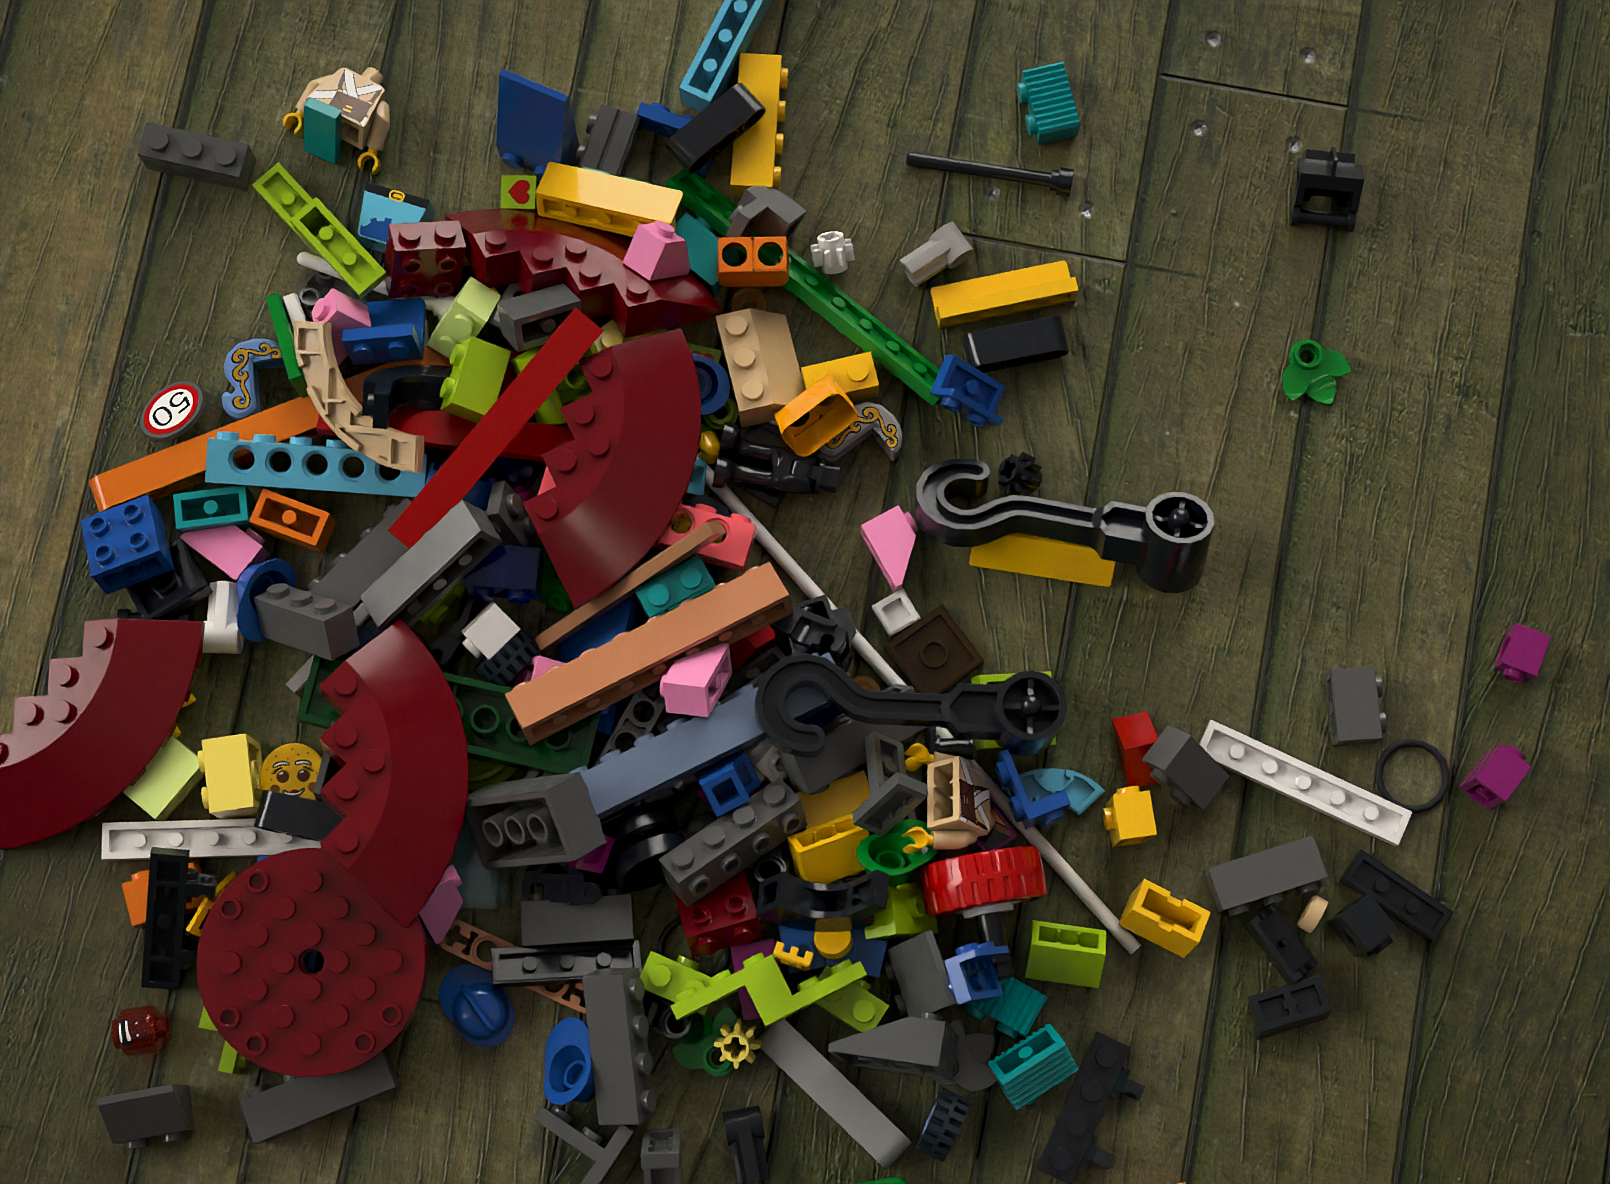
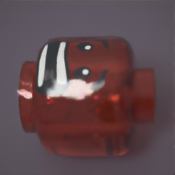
M154 1005L125 1008L120 1011L118 1018L112 1021L111 1029L114 1046L116 1049H121L127 1056L158 1052L162 1048L164 1038L170 1036L168 1017L166 1015L161 1016L159 1010Z

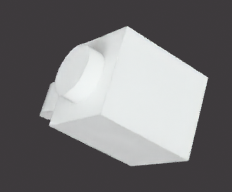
M491 601L461 631L467 637L462 644L476 658L484 654L490 659L520 628Z

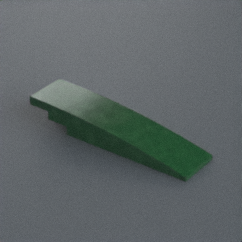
M314 655L297 716L298 723L329 729L332 721L336 722L341 717L338 712L322 699L319 686L349 657L340 656L331 661ZM443 672L461 714L467 740L468 759L551 775L568 774L582 766L588 768L601 710L529 745L505 696L513 688Z

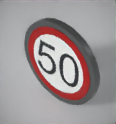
M189 381L175 382L162 388L152 396L142 411L140 418L142 431L155 441H167L184 434L198 421L204 410V392L197 384Z

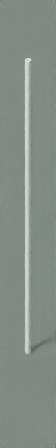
M707 464L705 483L732 513L746 516L752 520L751 524L756 525L757 529L755 539L809 599L825 595L729 487H712L715 472ZM828 598L831 609H838ZM856 629L857 633L850 643L889 687L894 684L906 685ZM936 727V735H940V738H954L946 728ZM966 759L973 770L988 784L991 801L1027 841L1039 849L1040 855L1127 952L1130 955L1133 954L1141 946L1136 938L1127 929L1118 925L1119 920L1034 826L1025 829L1022 821L1015 822L1008 802H1011L1010 799L974 759Z

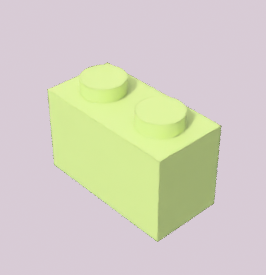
M470 276L440 319L426 345L450 359L456 344L462 343L470 336L476 337L487 323L501 295Z
M171 736L165 747H160L145 767L146 772L133 786L129 785L123 793L155 820L166 821L205 776V772L201 773L199 769L198 756L181 741Z

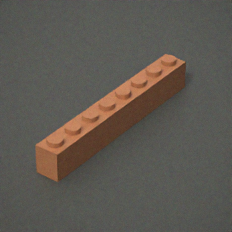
M770 562L760 567H752L742 576L728 583H720L710 592L696 599L686 600L678 608L662 616H654L644 625L630 632L620 633L612 641L596 649H588L578 658L564 665L554 666L546 674L530 682L518 684L512 691L505 694L506 699L529 745H532L661 680L663 675H667L675 660L719 644L731 645L792 614L793 609L790 595Z

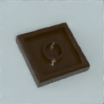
M942 604L884 645V650L917 693L943 694L985 662Z

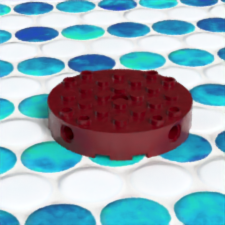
M301 848L284 851L255 863L238 875L224 889L212 906L205 920L197 951V979L204 1007L220 1035L239 1054L251 1062L280 1074L297 1077H318L340 1073L360 1066L388 1049L403 1034L415 1017L423 1000L422 997L425 992L430 968L429 944L420 915L418 914L405 929L323 853L322 848ZM313 951L320 952L324 958L323 968L318 972L310 971L307 966L308 954Z

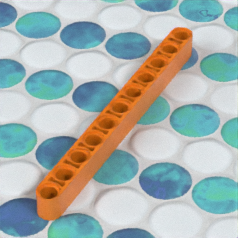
M427 347L424 349L423 359L389 362L347 378L344 381L356 400L363 401V381L373 372L406 365H453L449 363L450 359L433 348ZM309 396L304 398L298 397L99 474L89 481L98 510L103 512L148 495L154 501L205 481L207 439L210 437L217 438V431L238 432L239 439L253 440L254 434L276 435L275 442L290 443V437L314 439L322 435L318 434L316 430L319 413ZM239 449L235 455L236 463L240 467L255 461L253 453L248 449Z

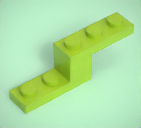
M279 162L252 184L258 194L316 256L324 258L361 299L388 277L387 272L317 197L312 199Z
M761 952L743 961L744 969L732 975L729 969L709 978L708 980L711 985L697 992L694 986L674 996L677 1003L670 1007L676 1019L680 1021L746 987L767 1028L865 978L867 973L861 961L852 964L851 960L847 959L830 968L832 975L819 982L817 976H814L798 984L796 987L799 992L792 995L773 955L765 958Z

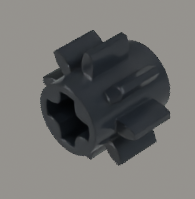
M1022 452L1019 457L1011 454L1010 457L1001 463L998 470L1000 480L998 484L1006 487L1004 493L1016 496L1021 494L1030 496L1031 493L1039 488L1042 481V473L1040 471L1042 466L1035 464V457Z

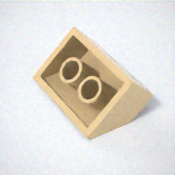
M748 308L715 316L717 333L741 428L776 420L774 414L805 391L786 315Z

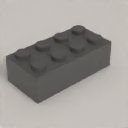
M580 772L490 783L468 795L464 819L484 869L575 861L607 842L602 831L601 821L596 815L589 797L588 787L583 781Z

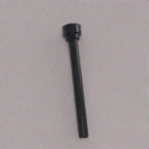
M909 152L906 159L908 166L1050 187V191H1056V195L1070 197L1074 169L1060 167V171L1053 170L1052 173L916 152Z

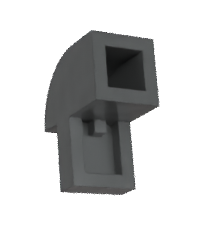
M765 186L749 187L745 190L736 209L729 217V222L732 224L725 237H747L755 232L760 237L786 236L788 240L794 235L807 211L789 196L776 189Z

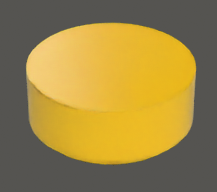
M850 931L815 932L814 942L818 952L827 959L842 958L852 948L853 938Z

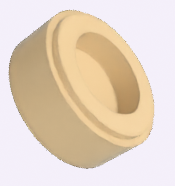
M1318 895L1313 896L1298 920V927L1311 933L1324 914L1328 901Z

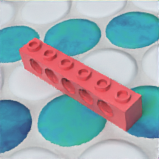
M546 467L538 495L557 487L548 467ZM680 503L672 518V523L657 545L654 544L652 547L665 550L705 522L717 521L721 523L726 531L727 536L725 540L718 544L710 543L689 558L699 555L702 562L745 573L757 529L756 525L751 524L752 520L746 516L732 513L729 518L716 514L717 510L708 505L696 504L694 508ZM679 519H687L692 523L690 530L683 534L674 532L672 525Z

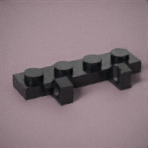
M152 847L141 981V987L179 990L181 970L190 969L191 964L197 965L199 944L196 940L189 941V935H184L186 903H191L192 897L197 898L200 895H209L214 899L216 896L217 876L198 874V869L189 868L190 850Z
M1095 1032L1035 1169L1066 1184H1071L1078 1167L1087 1170L1090 1162L1105 1169L1110 1168L1115 1155L1094 1146L1098 1137L1094 1136L1093 1133L1109 1098L1114 1100L1117 1092L1139 1101L1145 1089V1086L1128 1079L1131 1070L1123 1067L1131 1047L1099 1032Z

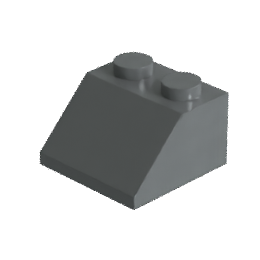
M170 1084L97 1098L98 1107L112 1144L124 1143L125 1150L148 1146L147 1139L162 1136V1143L185 1139L184 1132L195 1130L189 1085Z

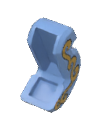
M269 339L248 340L238 343L227 354L224 363L225 376L235 388V391L231 394L228 392L223 393L222 405L234 422L261 412L258 370L286 368L280 346L275 341Z

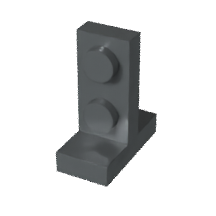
M873 731L865 738L870 797L852 812L854 825L884 836L928 797L927 784L906 776L903 743Z
M554 1105L551 1110L547 1107H542L534 1120L595 1161L581 1184H602L636 1132L626 1125H620L606 1147L600 1145L603 1137L587 1126L580 1131L569 1122L573 1117L558 1106Z
M681 1128L644 1130L640 1154L644 1184H682Z

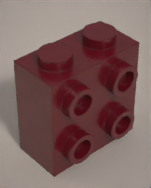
M459 220L389 224L383 269L388 274V277L384 280L389 298L446 296L459 293L466 244Z
M744 869L689 907L673 891L692 958L701 955H712L718 950L735 945H746L753 940L763 938L760 920L756 916V906Z

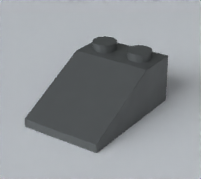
M932 930L886 950L887 959L883 960L882 965L888 981L894 979L896 981L900 994L894 995V1000L901 1017L907 1015L908 1017L920 1018L921 1013L935 1014L950 1009L957 1003L956 998L953 997L949 990L948 975Z
M921 1013L920 1018L909 1016L829 1043L828 1051L846 1066L952 1081L959 1036L950 1027V1024L943 1021V1016L933 1013Z

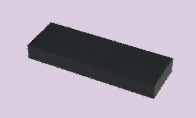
M1361 849L1358 850L1339 879L1340 882L1361 896L1370 893L1383 911L1430 943L1436 941L1454 913Z

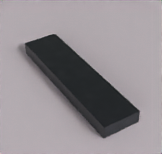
M639 940L491 948L493 988L583 983L582 976L598 969L639 967L640 974L642 972Z

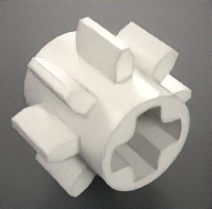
M830 231L822 233L817 237L818 244L810 246L814 267L821 266L822 272L826 274L844 272L848 269L847 261L855 260L851 239H844L842 232Z

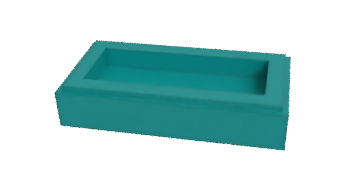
M309 97L304 104V151L333 164H336L341 157V110L313 97Z

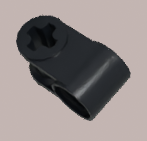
M644 992L643 1008L644 1015L648 1019V1033L659 1037L664 1036L683 1044H694L702 1038L705 1032V1022L700 1014L694 1013L688 1016L686 1029L679 1033L680 1021L676 1019L670 1007L675 1003L650 992Z

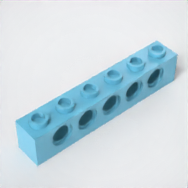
M217 431V438L210 437L207 439L205 482L406 497H416L426 483L428 453H424L423 473L400 471L398 477L388 479L380 472L381 464L376 463L375 460L370 459L361 452H356L342 440L327 439L326 446L312 445V438L290 437V443L275 442L276 435L254 434L253 440L239 439L238 432ZM239 449H248L253 453L255 461L251 468H241L236 463L235 455ZM283 451L290 456L291 466L288 470L279 471L273 467L272 456L275 452ZM321 454L326 458L328 467L324 473L316 474L309 469L308 459L311 455ZM358 457L363 461L364 471L361 475L351 476L346 473L344 462L347 458Z

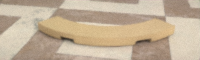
M293 321L297 363L299 367H302L308 386L306 389L307 393L326 424L353 450L361 452L370 459L375 460L376 463L400 471L423 473L424 436L408 434L389 426L387 429L372 428L373 416H362V405L350 392L337 365L332 342L331 322Z

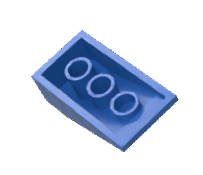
M502 69L499 74L496 146L500 158H502L506 165L514 169L524 167L534 171L533 174L541 179L549 162L572 166L580 144L567 95Z

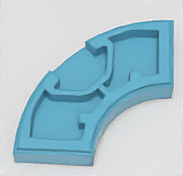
M1041 768L1019 775L1030 803L1065 790L1071 803L1068 810L1077 817L1105 792L1092 779L1067 769ZM1008 787L1002 789L1009 797H1012Z

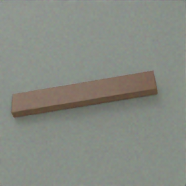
M705 522L616 582L615 586L607 592L576 609L537 635L536 639H534L540 650L556 647L634 595L635 589L668 572L725 534L726 531L720 522Z

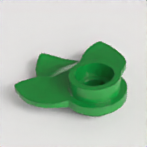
M1300 340L1292 346L1289 352L1290 365L1282 374L1283 391L1290 401H1294L1306 393L1313 401L1323 405H1330L1336 393L1335 378L1350 373V366L1345 357L1338 351L1325 350L1314 340ZM1300 354H1310L1312 357V362H1303L1300 358Z
M730 1007L723 1008L715 1019L708 1015L700 1014L705 1022V1032L702 1038L694 1044L680 1043L672 1049L676 1060L682 1066L690 1070L703 1068L713 1076H725L733 1071V1062L726 1059L723 1064L718 1065L713 1060L714 1053L721 1050V1048L714 1046L715 1040L720 1037L725 1038L721 1034L720 1028L724 1023L732 1028L738 1020L735 1012ZM687 1017L684 1019V1030L688 1023ZM734 1037L732 1042L737 1044L739 1038Z

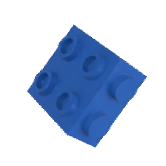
M148 495L132 499L127 503L98 512L81 520L91 576L106 595L174 569L162 513Z

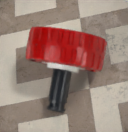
M1036 846L997 849L954 857L921 867L919 878L926 914L930 918L963 915L964 919L975 918L979 944L993 941L995 946L1008 945L1010 953L992 959L998 980L1014 977L1015 970H1012L1013 958L1004 913L1014 910V905L1031 902L1046 896L1045 873L1039 849Z

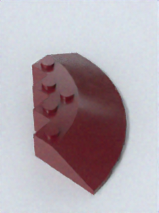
M498 208L471 210L445 215L446 221H460L466 244L465 257L480 283L488 288L517 282L523 294L564 283L581 300L582 312L587 317L592 319L611 315L624 338L713 318L723 313L722 308L712 294L690 272L688 275L649 281L625 265L623 260L633 237L539 216L538 210Z
M681 328L613 345L578 361L592 393L560 408L574 440L542 455L557 487L523 502L575 610L615 586L616 581L622 578L629 570H634L642 562L641 559L654 544L657 545L672 523V518L683 496L687 493L700 446L702 403L693 356Z
M122 618L85 621L83 657L50 659L48 695L15 697L13 733L0 734V850L27 847L38 844L39 841L54 835L60 836L70 832V828L84 820L90 821L109 808L111 801L129 785L133 786L146 772L145 767L155 756L159 748H164L178 725V722L175 720L184 702L188 703L192 692V690H189L194 669L199 668L202 655L205 622Z
M400 619L346 659L319 686L322 699L341 715L319 739L322 749L342 767L320 789L323 802L343 819L320 845L323 853L406 929L425 907L452 860L465 818L468 799L469 762L462 718L451 687L437 661L426 646Z

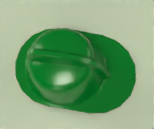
M917 819L901 820L884 836L875 833L860 841L856 849L857 859L865 868L866 873L868 874L878 869L889 874L888 887H896L906 883L914 870L937 855L939 850L932 849L931 845H926L914 854H908L903 851V848L907 845L916 843L912 837H902V835L917 826L922 827L927 834H931V830L927 828V822Z

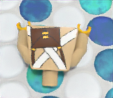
M368 67L362 75L348 68H340L333 75L312 80L308 83L295 106L298 109L296 113H289L284 117V127L289 131L293 124L299 121L298 126L294 130V135L298 138L304 136V104L309 97L340 109L341 139L361 150L368 146V151L359 156L358 166L363 171L364 163L369 159H373L375 164L372 168V174H378L381 170V163L377 158L379 150H383L390 128L389 105L385 102V89L381 86L383 83L382 74L372 67Z
M921 743L911 745L904 752L905 755L911 756L905 760V769L915 772L923 764L928 765L927 828L931 830V834H927L922 827H913L904 833L902 837H912L916 844L907 845L903 848V851L908 854H914L926 845H931L932 849H961L975 843L977 837L987 835L995 825V817L990 813V788L973 770L969 761L961 756L934 752L933 755L929 754L928 749Z

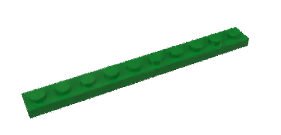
M684 169L671 177L665 187L682 191L683 198L680 204L685 205L725 237L732 224L729 222V217L737 206L696 173L689 174ZM753 232V233H751V234H750L749 236H747V237H760V236L757 235L755 232ZM738 247L740 251L747 255L745 247ZM760 247L758 250L760 262L766 266L777 265L783 258L782 248ZM789 249V280L782 286L804 301L812 311L820 314L838 332L846 335L862 348L865 353L871 352L872 357L888 369L894 377L900 379L914 390L921 399L927 401L933 407L940 402V399L930 394L940 369Z

